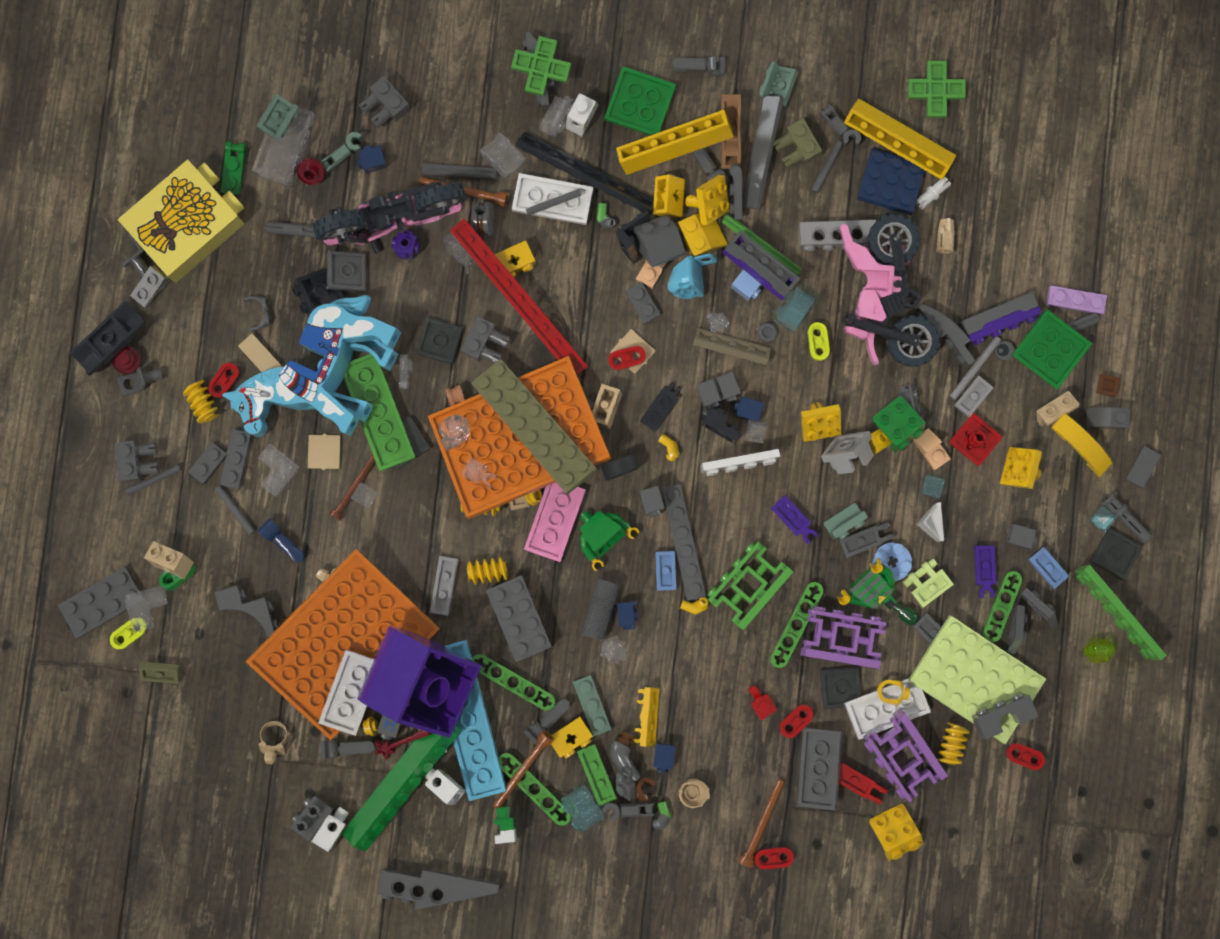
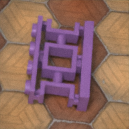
M814 606V610L808 609L809 617H807V621L816 622L813 641L804 640L801 656L880 669L881 661H879L881 653L872 652L875 633H885L884 626L886 627L887 623L881 622L882 618L870 616V620L863 619L862 614L856 613L846 616L844 611L833 610L832 613L825 612L826 608ZM816 615L840 619V622L832 621L830 631L823 630V619H817ZM853 621L877 625V629L869 628L867 637L859 636L861 626L853 625ZM837 627L853 629L850 648L835 645ZM821 637L829 638L827 648L835 649V653L811 649V645L819 646ZM858 644L866 645L865 655L872 656V660L848 656V652L857 653Z
M900 709L895 713V717L889 719L894 726L891 730L881 737L875 731H871V734H866L863 737L866 740L864 745L870 753L874 752L876 755L874 760L881 769L884 767L887 771L885 776L891 784L895 783L898 789L895 791L902 800L905 798L910 803L912 801L911 798L918 796L913 788L927 777L935 784L938 779L943 780L948 775L907 714ZM898 723L902 724L912 739V743L906 737L900 742L896 740L894 736L902 731ZM874 740L880 746L887 741L892 746L884 752L888 758L887 761L874 744ZM908 746L915 759L899 768L892 756ZM920 754L923 755L933 770V774L927 768L921 773L915 768L924 762ZM894 772H897L898 775L901 777H903L908 772L911 774L913 778L909 780L907 783H905V785L909 789L908 792L905 790V788L903 787V785L901 784V782L899 781Z

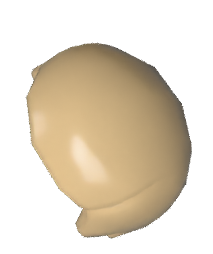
M699 779L686 780L681 785L678 794L680 801L689 808L702 807L710 797L709 788Z

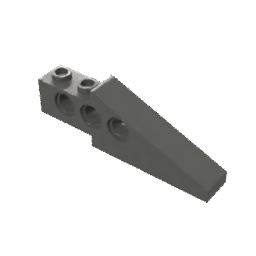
M384 868L377 894L382 895V898L393 900L394 897L401 898V902L409 904L416 901L415 910L496 894L499 891L500 883L427 868L422 870L421 875ZM402 882L405 886L404 891H397L395 883ZM421 886L424 889V893L422 895L415 894L414 887ZM436 889L441 890L443 898L436 899L433 896V891Z

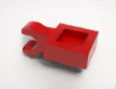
M755 685L748 688L755 700L750 704L760 720L777 711L767 693L761 696Z

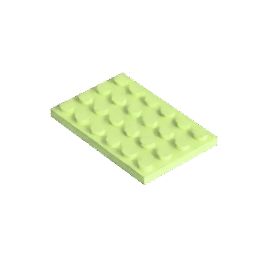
M950 615L908 679L909 682L973 724L971 716L975 715L977 710L984 707L989 709L997 701L1012 699L1011 696L1019 692L1028 694L1033 701L1046 678ZM1010 713L1005 714L1001 718L1000 724L1003 732L993 736L1003 744L1007 743L1018 725Z

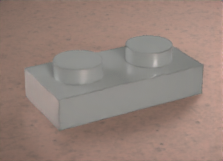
M977 376L954 406L969 418L994 387L980 376Z

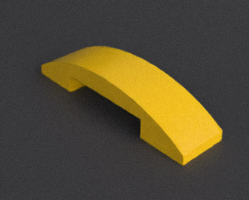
M1063 413L1051 427L1062 440L1067 441L1087 462L1086 465L1098 477H1101L1112 464L1111 459L1103 448L1067 414Z

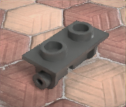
M909 384V389L907 386L900 387L899 396L903 397L917 414L923 418L922 408L918 405V399H920L918 388L912 384Z

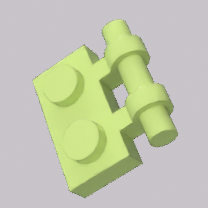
M931 559L928 563L924 562L920 569L914 573L911 572L907 575L908 578L902 581L906 587H909L911 584L915 585L916 588L910 593L922 608L954 585L942 569L937 573L933 571L932 568L938 565L934 559ZM927 573L930 578L921 583L919 578Z

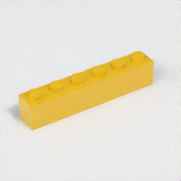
M859 98L844 121L846 125L941 180L956 157L952 152Z
M721 110L617 147L616 149L619 162L626 175L733 138L734 136L725 111Z

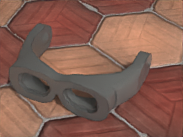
M249 296L243 298V302L259 301L265 310L260 325L249 328V332L258 331L267 325H271L266 297Z

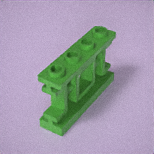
M759 541L756 544L752 542L747 547L745 557L743 559L739 557L732 565L735 567L731 573L727 571L720 579L722 581L718 588L714 586L707 594L709 596L708 601L713 606L717 607L724 601L736 612L731 621L741 630L747 627L794 572L784 565L783 562H780L774 568L764 560L761 555L766 551V548ZM756 549L759 550L755 558L762 564L758 569L754 571L749 566H746L743 571L740 570ZM769 569L775 575L781 569L782 573L765 591L764 587L768 583L761 577L763 573ZM747 572L761 583L760 587L750 598L736 586ZM732 578L734 581L730 587L737 593L730 601L723 595L716 600L715 597ZM744 598L751 604L754 599H757L758 601L739 620L738 618L743 612L736 607L738 602Z

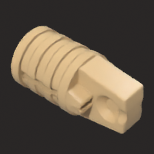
M951 218L940 219L936 252L951 254L954 252V220Z

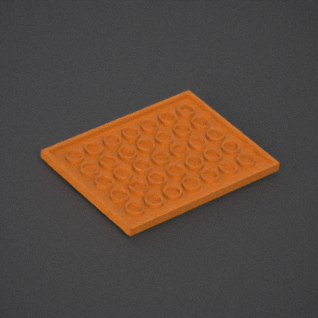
M569 356L518 377L521 383L594 466L611 459ZM480 394L428 416L467 519H471L555 483V480Z
M355 549L246 660V663L329 740H332L340 730L319 724V719L345 650L348 649L375 658L389 625L400 627L427 639H430L440 628L364 555Z

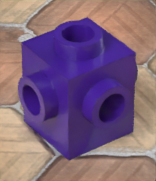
M410 231L398 232L397 237H393L391 247L394 248L393 250L397 257L408 260V258L414 259L415 253L418 254L420 243L417 236H414L415 233ZM403 241L408 242V245L402 246Z

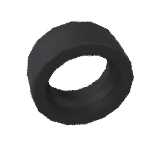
M635 454L615 459L601 466L605 480L623 476L640 468Z

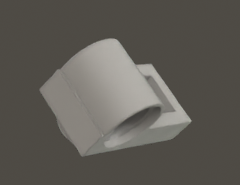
M150 266L130 296L144 308L148 307L158 291H161L168 284L170 278L156 266Z

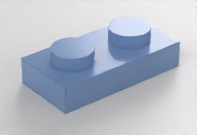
M1044 547L1028 559L1053 589L1069 577Z
M675 551L655 552L657 591L676 590Z

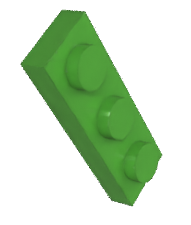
M593 744L578 750V756L598 805L600 806L617 799L596 745Z

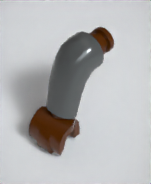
M622 731L620 734L622 737H618L617 741H612L611 760L622 774L625 767L632 770L631 781L635 783V798L640 801H649L648 795L642 792L641 786L643 783L654 786L656 782L650 778H640L641 774L630 759L631 750L629 747L631 744L629 742L633 741L634 737Z

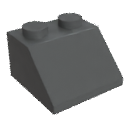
M668 215L634 227L633 238L636 241L635 246L652 268L685 255L678 228Z

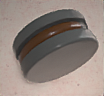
M475 202L473 205L472 228L480 237L491 238L494 232V209L491 202Z

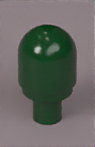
M898 603L894 606L893 610L899 613L898 617L908 625L917 623L919 617L912 608L902 607Z

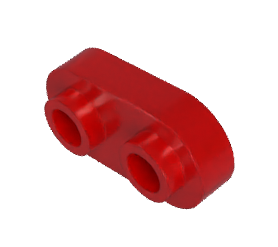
M640 346L628 347L612 352L608 358V363L613 370H624L641 365L645 361L646 353ZM638 353L640 358L634 359L633 354ZM616 358H620L622 361L618 365L614 363Z
M233 363L223 364L208 385L209 393L215 398H222V394L228 393L239 378V368ZM229 370H233L232 376L227 375ZM221 385L222 390L220 392H217V386Z
M798 705L780 723V733L787 738L795 737L812 720V709L807 705ZM801 711L806 712V716L804 718H801L799 716V713ZM791 724L792 730L786 731V725Z
M1013 743L1006 749V756L1013 763L1032 770H1039L1045 764L1044 755L1032 748ZM1015 749L1019 752L1016 757L1012 754ZM1033 756L1037 758V761L1034 764L1031 762V758Z
M787 847L761 849L756 852L754 857L755 864L764 870L788 867L794 860L792 851ZM782 853L787 855L785 860L780 859ZM766 855L767 861L761 862V856Z

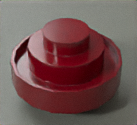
M308 157L299 162L296 173L303 183L316 185L323 180L325 168L319 160Z
M125 346L111 362L117 372L129 375L136 372V369L139 368L141 357L134 348Z

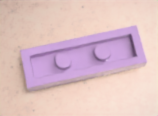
M1049 286L1046 305L1103 315L1107 295Z

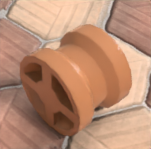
M460 384L456 385L453 389H445L450 406L465 400Z

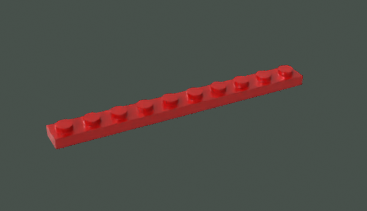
M464 218L455 225L450 232L555 358L560 360L569 356L576 374L578 375L583 371L587 364Z

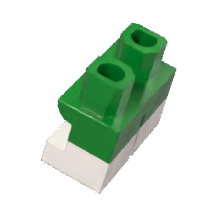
M509 806L496 808L497 818L493 822L500 826V834L495 835V844L515 842L517 840L515 817H510Z

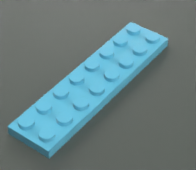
M467 640L445 646L472 660ZM476 678L457 721V725L462 730L457 735V738L453 740L469 801L506 791L505 779L478 678Z

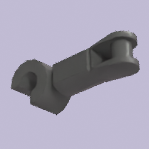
M716 56L708 57L707 61L706 58L688 59L678 57L673 60V69L676 72H705L707 69L709 75L723 76L725 72V57L716 58Z
M830 104L827 105L824 111H819L821 116L840 137L844 136L843 145L845 147L848 145L850 138L855 139V146L857 148L860 146V133L857 130H849L850 127L844 123L843 119ZM832 113L835 117L830 120L828 116Z
M704 148L691 152L706 174L708 181L717 175H725L726 185L729 183L726 174L721 169L717 170V167Z
M562 699L540 719V723L536 721L523 731L535 745L537 744V736L542 730L547 732L545 728L549 729L569 709V701Z
M334 740L320 741L321 759L339 757V753L341 755L371 753L375 749V744L372 741L342 742L340 745L338 741Z
M608 802L601 807L602 813L607 812L609 808L614 810L610 815V821L616 820L619 815H621V818L655 816V813H653L654 803L620 804V807H618L615 803ZM641 806H645V813H640Z

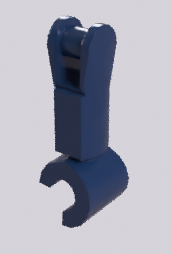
M270 518L257 530L262 537L271 542L273 541L295 562L304 560V553L283 533L279 534L281 530Z

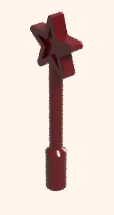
M420 730L415 732L414 735L389 744V740H386L384 743L376 740L375 745L378 749L375 751V754H382L388 760L389 754L395 753V747L415 739H422L432 733Z

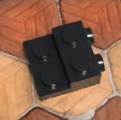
M327 268L296 278L293 283L294 286H292L294 296H299L300 310L303 314H307L308 318L318 306L330 304L344 298L341 290L327 289Z
M707 407L701 417V420H703L702 426L730 443L735 444L740 436V433H738L739 429L731 424L725 425L728 417L725 416L726 413L717 407L715 410Z

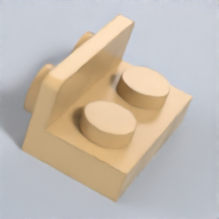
M1067 391L1036 411L1037 422L1041 427L1045 424L1049 426L1056 422L1063 413L1069 414L1077 409L1079 403Z

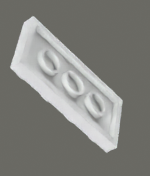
M519 173L512 211L527 214L526 208L579 189L580 197L532 215L586 225L593 187Z
M779 449L705 462L700 466L702 474L706 473L707 476L717 475L721 470H725L726 473L737 471L738 467L744 466V469L755 468L759 463H763V466L772 465L780 457Z
M348 649L345 650L320 716L319 724L356 736L367 707L357 697L374 658Z
M909 678L902 680L904 687L910 689V695L908 700H902L899 705L881 701L877 695V690L845 702L846 710L858 740L863 739V736L866 734H871V731L878 733L894 727L889 719L895 717V713L900 709L907 714L910 720L930 713L931 711L923 690L909 682ZM892 684L882 688V695L886 699H898L902 693L897 685Z

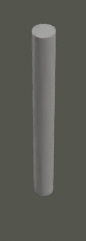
M996 336L992 339L950 394L952 399L956 400L996 346L1001 342L999 337Z

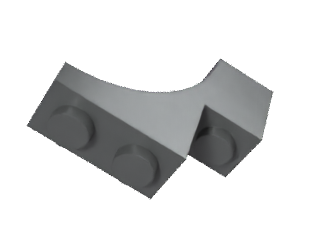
M234 586L214 592L219 611L240 610L252 615L263 626L267 637L279 627L277 619H274L272 612H274L273 603L268 598L245 603L244 600H247L244 588L241 589V586Z

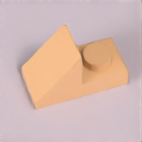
M645 260V264L636 280L653 289L668 262L652 268L647 260Z
M929 428L917 440L915 438L912 439L933 470L951 460L940 444L942 441Z

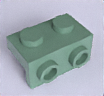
M772 61L766 71L764 84L760 87V97L764 100V96H780L784 98L782 106L786 107L798 71L781 67Z
M275 94L256 127L274 139L283 138L289 129L287 125L290 121L293 122L298 115L296 110L299 106Z
M853 503L824 522L823 525L832 539L838 537L841 540L850 534L848 532L849 529L853 527L858 529L866 524L864 520L868 516L864 511H860L856 503Z

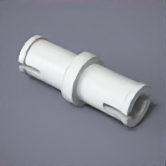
M944 177L933 186H929L926 192L916 199V205L919 203L918 207L923 210L930 202L937 200L945 189L951 186L950 181L946 183L948 179Z

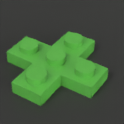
M539 36L534 54L515 50L511 70L529 74L525 92L544 96L548 79L567 83L571 63L553 59L557 40Z
M927 61L926 79H908V99H926L927 118H946L947 100L965 99V79H947V61Z

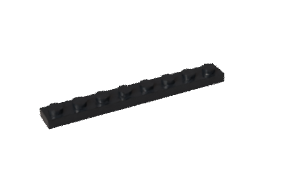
M526 132L517 140L516 147L537 157L539 160L553 165L555 168L586 182L591 187H595L607 195L615 197L642 213L647 211L650 215L653 211L654 198Z

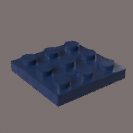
M871 148L857 200L911 216L924 169L905 158Z

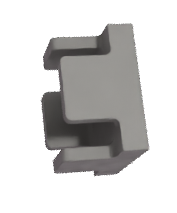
M870 432L836 436L821 455L823 462H830L832 468L836 469L838 474L853 473L855 467L851 459H855L858 456L862 465H867L873 457V452L869 445V441L872 438Z

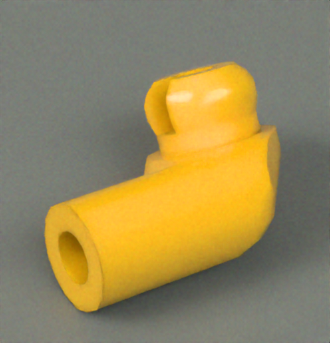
M662 434L658 442L667 447L668 454L666 458L669 461H675L679 456L678 445L674 440Z
M704 597L694 603L683 600L680 609L697 615L708 608L709 601Z

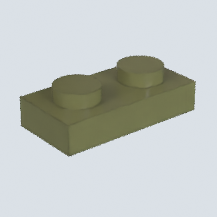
M140 662L138 667L140 681L179 684V665Z

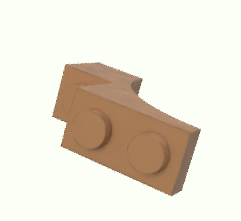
M741 94L722 95L721 110H724L728 117L734 137L721 142V168H729L734 163L741 166Z

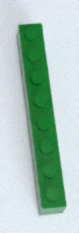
M457 724L450 738L432 733L422 739H415L343 830L342 835L354 848L366 852L423 778L433 768L438 759L445 753L453 740L457 738V735L462 730Z

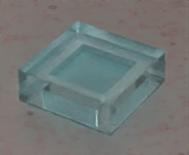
M925 475L920 494L940 499L945 480Z

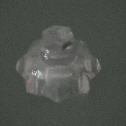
M711 312L707 315V320L710 324L709 329L712 332L716 333L718 330L728 327L729 321L723 316L722 312Z

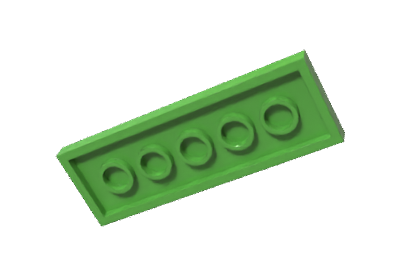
M371 354L350 361L348 370L343 377L351 397L373 405L366 423L360 422L379 471L382 472L416 459L382 367Z
M1090 565L1080 566L1075 570L1079 582L1088 586L1090 595L1096 600L1099 599L1103 604L1101 606L1102 609L1116 619L1114 623L1121 630L1124 629L1127 632V638L1132 644L1138 645L1141 649L1139 652L1145 659L1162 660L1167 656Z

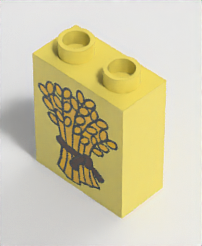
M188 159L117 219L161 270L175 283L181 280L244 225V222L237 216L244 209L243 205L230 191L221 197L212 186L220 179L205 162L196 169Z

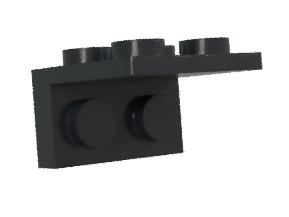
M647 211L637 214L632 221L621 225L615 231L621 250L632 264L639 261L637 255L639 250L635 246L636 241L633 238L634 227L651 221Z

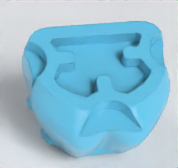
M713 254L697 257L687 256L673 268L668 281V290L674 296L681 299L703 297L702 266L716 263L717 258ZM704 258H710V259H711V260H709V261H701V259H704Z

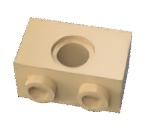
M601 384L592 410L599 427L611 429L623 395L620 389Z
M154 541L144 557L154 567L185 579L194 563L183 553Z

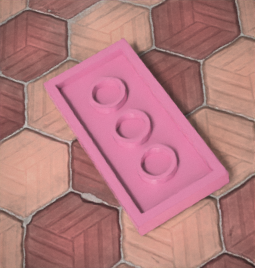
M556 482L546 486L524 550L561 562L586 489L577 487L567 495Z

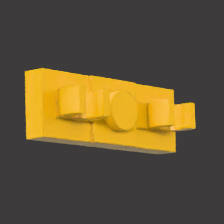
M645 687L638 690V693L644 694V699L637 700V703L643 704L640 713L641 728L635 729L636 732H640L641 737L640 739H634V742L640 743V746L655 747L660 688Z

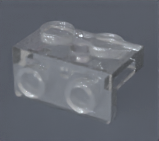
M555 96L539 130L554 138L558 132L561 133L566 124L564 120L572 108L573 99L565 96L563 100Z
M500 132L493 141L484 146L479 152L504 179L518 171L525 161L523 154Z

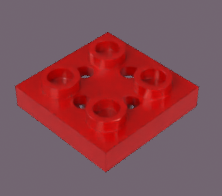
M973 413L948 443L979 467L1003 436Z

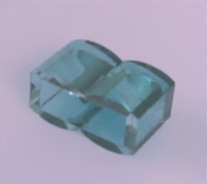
M798 287L787 294L784 298L787 300L785 305H780L774 313L777 316L775 321L793 333L815 301V298Z
M584 785L577 787L561 798L563 810L571 815L574 828L580 832L588 830L604 819L601 810Z

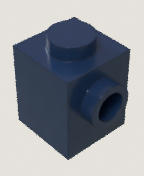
M367 146L358 152L360 158H357L359 168L363 169L365 174L387 168L381 146Z

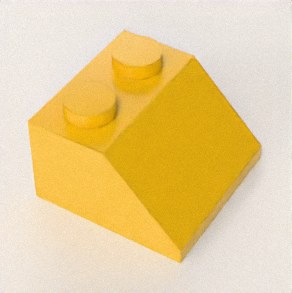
M699 213L678 222L677 228L690 255L693 257L709 254L728 245L716 220L708 225H702Z

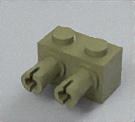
M804 118L787 127V134L774 141V147L777 152L791 144L796 147L794 152L781 158L787 169L801 160L807 164L822 155V150Z

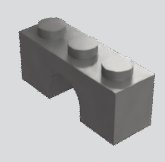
M1019 692L1011 696L1012 699L995 702L994 706L989 709L984 707L977 710L976 714L971 717L980 738L986 740L1002 733L1000 721L1007 713H1010L1015 723L1023 724L1037 718L1038 714L1030 695Z

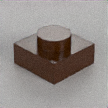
M1100 374L1096 393L1116 397L1120 378Z

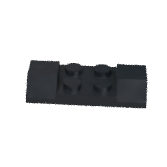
M124 301L69 353L86 370L87 375L92 376L103 364L106 365L134 339L133 336L147 323L128 302Z

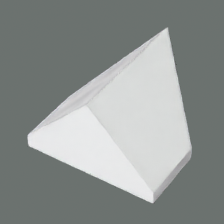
M941 502L933 504L916 524L936 542L944 541Z

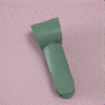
M350 133L346 138V146L344 144L341 145L333 153L320 161L325 168V174L331 172L337 165L352 154L350 151H362L358 145H353L355 140L361 141L364 139L360 133ZM333 158L335 162L330 165L328 161Z

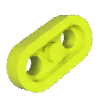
M816 322L809 327L807 332L810 355L816 361H823L830 353L828 333L824 324ZM814 330H819L820 335L815 336ZM816 349H822L823 354L818 355Z
M139 618L129 620L111 634L110 644L115 649L127 648L145 634L147 629L146 623ZM136 624L140 626V630L138 632L134 630V626ZM120 636L124 637L123 643H120L118 640Z

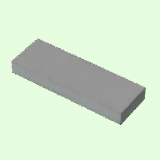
M439 556L429 613L449 616L459 559Z

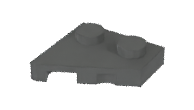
M1026 588L1021 593L1023 600L1040 618H1045L1049 622V627L1054 631L1059 626L1055 614L1056 610L1049 603L1044 604L1037 592H1031Z
M1021 605L1016 606L1011 618L1008 638H1011V643L1008 649H1006V653L1011 656L1015 655L1021 643H1024L1026 639L1024 626L1027 622V614H1025V606Z

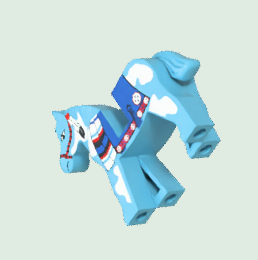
M368 295L342 298L330 304L320 305L310 314L299 341L301 345L311 352L324 357L318 363L317 372L290 360L285 367L261 372L245 381L234 392L224 393L222 396L231 400V409L240 413L245 431L255 437H262L267 433L268 425L265 419L269 414L270 406L273 404L295 410L317 409L323 416L334 421L341 432L351 437L359 420L366 423L373 408V405L369 402L335 393L344 379L345 372L348 370L353 351H361L373 355L380 366L391 371L398 356V353L393 349L401 332L397 328L370 316H360L367 312L371 303V298Z

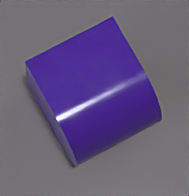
M389 625L357 699L396 723L450 738L482 665L437 642L400 627Z

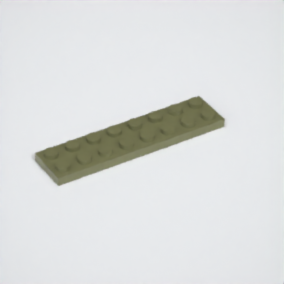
M501 359L471 383L567 495L597 471L596 467Z

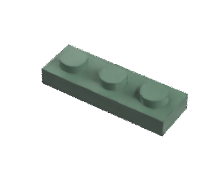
M589 675L574 681V687L593 737L611 730L592 676Z

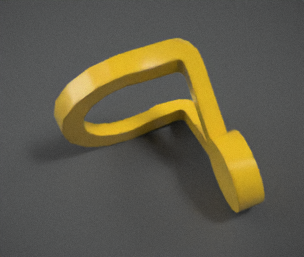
M884 680L878 685L877 695L885 703L899 705L902 700H908L910 689L904 687L903 682L900 680ZM886 684L897 685L902 693L898 699H886L882 695L883 686Z

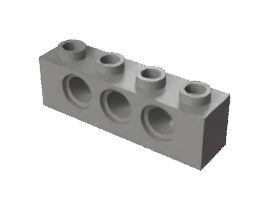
M876 220L800 222L798 225L799 249L814 251L815 248H823L824 251L834 250V247H842V250H844L842 239L836 240L833 237V233H840L839 227L842 224L848 225L854 243L868 247L867 236ZM852 232H859L861 239H854ZM814 234H822L823 240H816L814 238Z

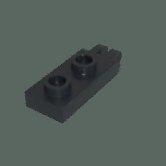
M673 382L670 383L668 388L666 386L662 388L640 420L642 424L654 432L657 431L680 398L678 393L681 387L678 386L673 392L671 390L675 385Z

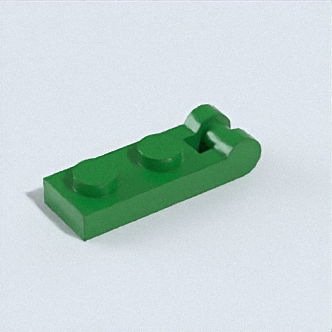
M226 141L221 194L230 191L235 196H241L246 143L233 144V142ZM233 151L238 152V157L232 156Z

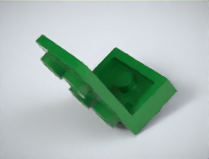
M901 396L897 397L873 416V422L891 441L890 448L894 453L899 450H905L910 445L909 442L915 438L917 440L924 434L926 422Z

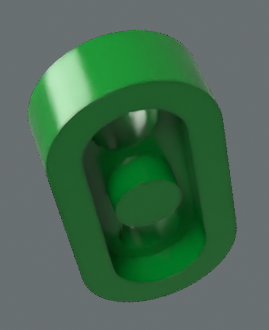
M193 563L185 579L165 571L161 574L159 583L165 590L172 591L193 576L196 566Z

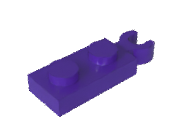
M783 496L770 508L796 537L801 533L806 544L811 543L807 539L808 534H813L815 538L818 536L816 531L809 530L808 526L811 522L786 496Z
M994 545L974 546L976 585H981L978 593L979 598H984L983 593L985 590L989 591L990 598H994L995 593L991 588V584H996Z

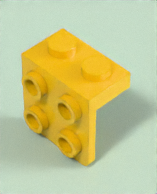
M899 804L871 818L869 821L888 861L892 859L897 860L904 853L915 851L923 844L921 834L903 804Z

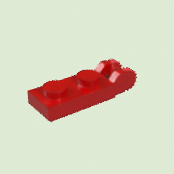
M841 762L839 784L865 799L868 798L877 804H881V798L871 794V790L875 788L883 794H887L889 790L876 783L870 777Z

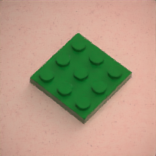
M623 66L604 121L648 136L659 133L676 84Z
M1045 309L1011 356L1054 389L1058 390L1092 343L1048 309Z

